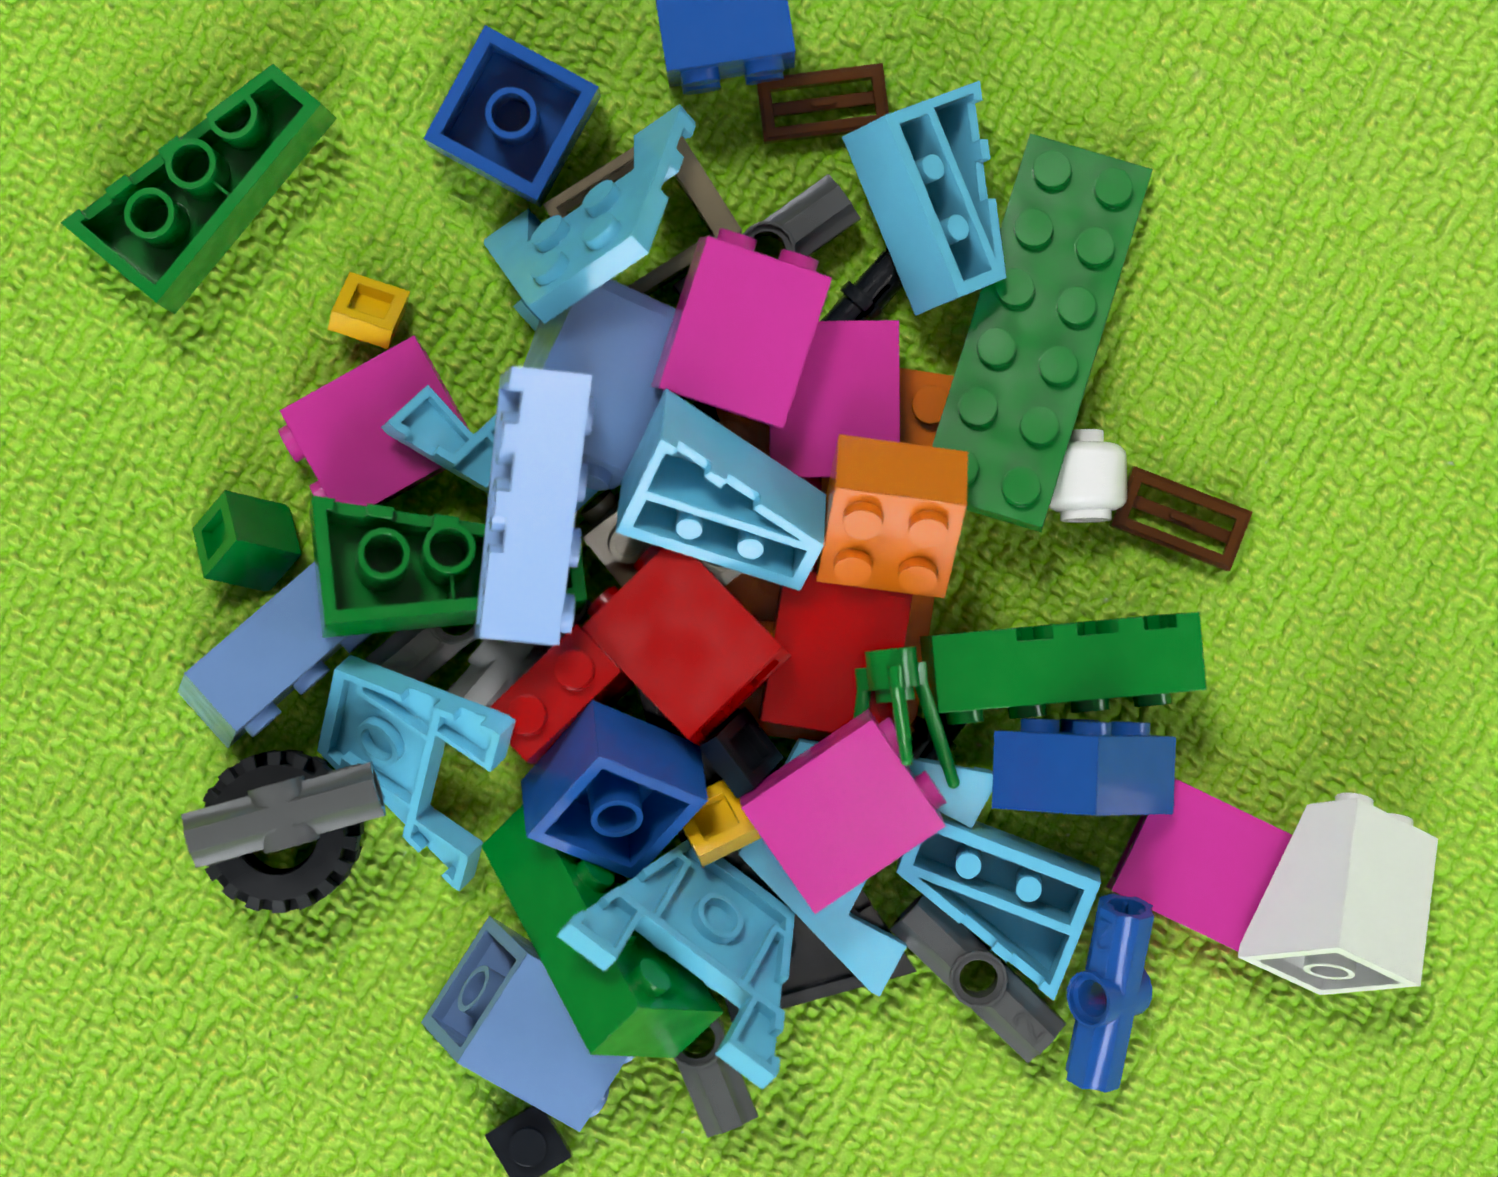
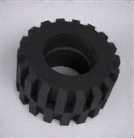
M289 749L286 751L273 750L242 759L240 760L241 762L233 767L227 768L218 776L219 780L215 786L208 789L202 801L206 802L205 808L248 796L247 791L303 775L306 780L328 774L327 772L333 771V769L327 765V761L318 756L312 757L303 754V751ZM364 822L321 833V838L317 840L310 856L301 864L291 868L279 869L270 867L256 858L253 853H248L233 860L211 865L205 871L211 881L217 879L224 887L221 891L231 900L238 898L245 902L246 908L256 911L261 909L272 910V913H287L294 909L301 910L331 894L350 875V870L354 862L358 860L362 849L360 839L361 835L364 834Z

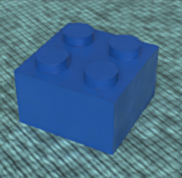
M656 0L669 87L682 85L684 95L702 94L721 89L720 79L745 76L746 85H757L762 82L784 79V69L794 68L796 50L788 0Z
M485 25L423 139L433 150L541 208L601 98L600 89L597 85Z
M594 700L585 707L521 780L527 838L631 879L636 877L657 857L708 801L702 754L699 746L688 739Z
M1021 718L1020 731H994L992 808L1094 816L1173 814L1176 737L1150 735L1151 723L1098 722V720Z

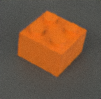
M838 434L826 493L824 547L817 560L816 581L945 599L967 507L968 451Z

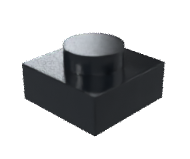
M746 706L728 716L699 746L715 772L722 777L737 798L755 789L784 758Z
M532 1105L487 1131L484 1135L509 1177H540L573 1155L551 1116Z

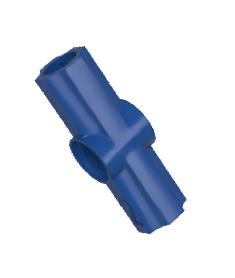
M1115 893L1099 897L1085 971L1076 973L1070 979L1067 986V1002L1075 1018L1065 1068L1068 1072L1066 1080L1081 1089H1093L1106 1093L1120 1088L1134 1016L1142 1014L1149 1007L1152 1000V985L1144 965L1155 915L1152 913L1153 905L1138 897L1121 896Z

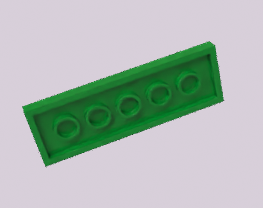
M1030 133L1000 228L1006 278L981 289L932 447L968 451L967 511L1042 533L1153 169Z

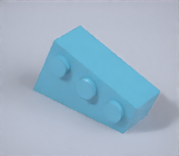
M980 81L884 115L842 137L915 316L1006 278L996 199L988 198L983 162L991 159L988 139H980L975 104L983 100Z
M666 388L621 480L616 533L800 591L824 547L826 494Z
M941 813L946 827L898 858L896 873L956 922L965 925L987 943L994 953L1005 962L1009 961L1036 983L1038 989L1054 1001L1101 885L1099 868L976 821L973 827L970 828Z

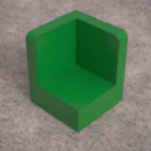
M224 490L192 528L205 579L267 592L277 584L302 555L290 508L286 504Z

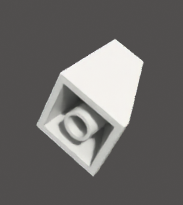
M1339 793L1335 795V801L1307 804L1240 943L1238 958L1319 995L1421 986L1438 838L1414 827L1413 819L1407 816L1387 813L1373 806L1374 800L1362 794Z

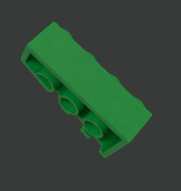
M274 64L270 65L206 113L207 118L181 137L176 135L157 150L159 152L158 155L130 176L125 174L105 189L106 194L83 211L78 209L61 222L62 225L155 303L173 314L177 313L337 119L317 99Z
M311 495L309 513L322 638L476 623L485 524L459 520V517L440 514L428 516L395 511L394 507L374 504L362 506L335 502L334 498ZM581 548L577 568L568 567L565 592L575 595L574 614L581 613L587 600Z
M1200 612L1159 614L920 636L922 662L926 661L930 690L938 713H945L946 725L983 722V709L1008 707L1009 719L1047 716L1046 704L1071 702V713L1110 710L1109 698L1133 696L1134 707L1172 704L1171 693L1207 690Z
M523 804L481 845L590 1055L676 1058L724 1013L700 978L668 954L658 950L649 940L633 930L618 958L605 971L557 937L559 931L574 915L582 910H587L604 895L617 886L621 887L628 880L621 874L527 838Z

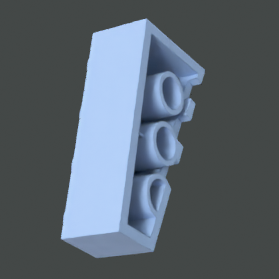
M511 366L500 376L474 638L555 646L559 645L560 633H571L575 595L565 592L568 567L577 568L581 548V528L573 527L576 502L584 501L587 486L588 464L582 462L584 437L590 436L593 424L594 397H590L592 375Z

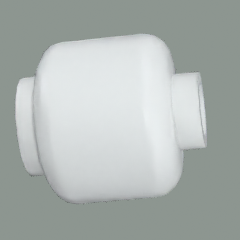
M1073 430L1049 508L1060 512V521L1093 523L1112 520V511L1123 507L1127 501L1126 452L1115 443L1104 442L1103 430Z

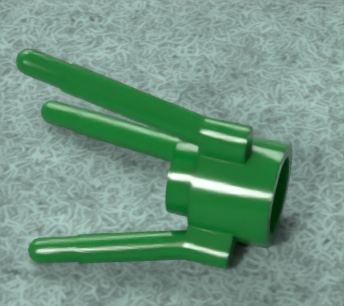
M916 646L865 651L866 668L855 669L857 692L853 719L869 709L871 691H875L876 703L892 702L900 761L904 766H910L913 763L907 700L915 699V687L946 782L950 788H957L960 780L928 683L926 661H917Z

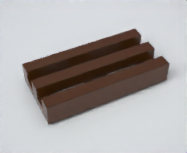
M883 63L784 75L782 80L757 84L764 144L849 134L889 114ZM872 80L873 91L772 103L771 92ZM875 105L876 115L775 127L774 117Z
M1133 466L1127 481V501L1123 507L1116 510L1109 526L1229 572L1253 512ZM1140 485H1146L1235 520L1232 530H1226L1138 496L1137 493ZM1132 508L1223 542L1226 544L1223 553L1214 552L1129 519L1130 511Z

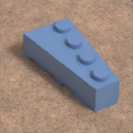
M313 562L187 670L183 675L177 692L220 741L229 748L246 732L253 738L277 718L281 710L276 705L294 689L300 695H303L330 671L324 663L340 648L344 647L350 654L373 633L322 638L315 562Z

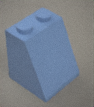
M612 279L544 324L540 320L523 365L525 368L592 375L590 397H594V416L591 434L584 437L582 462L588 464L586 487L599 491L613 490L621 485V480L664 393L663 390L651 387L676 310Z
M491 916L488 917L421 1022L458 1064L579 1132L587 1120L594 1117L603 1108L608 1098L609 1086L623 1064L630 1062L635 1057L590 1055L532 942Z

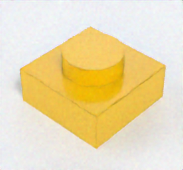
M349 272L331 311L327 330L389 349L406 311L410 291Z
M724 780L706 788L708 801L682 828L702 867L761 839L758 831L742 810L740 797L737 798Z

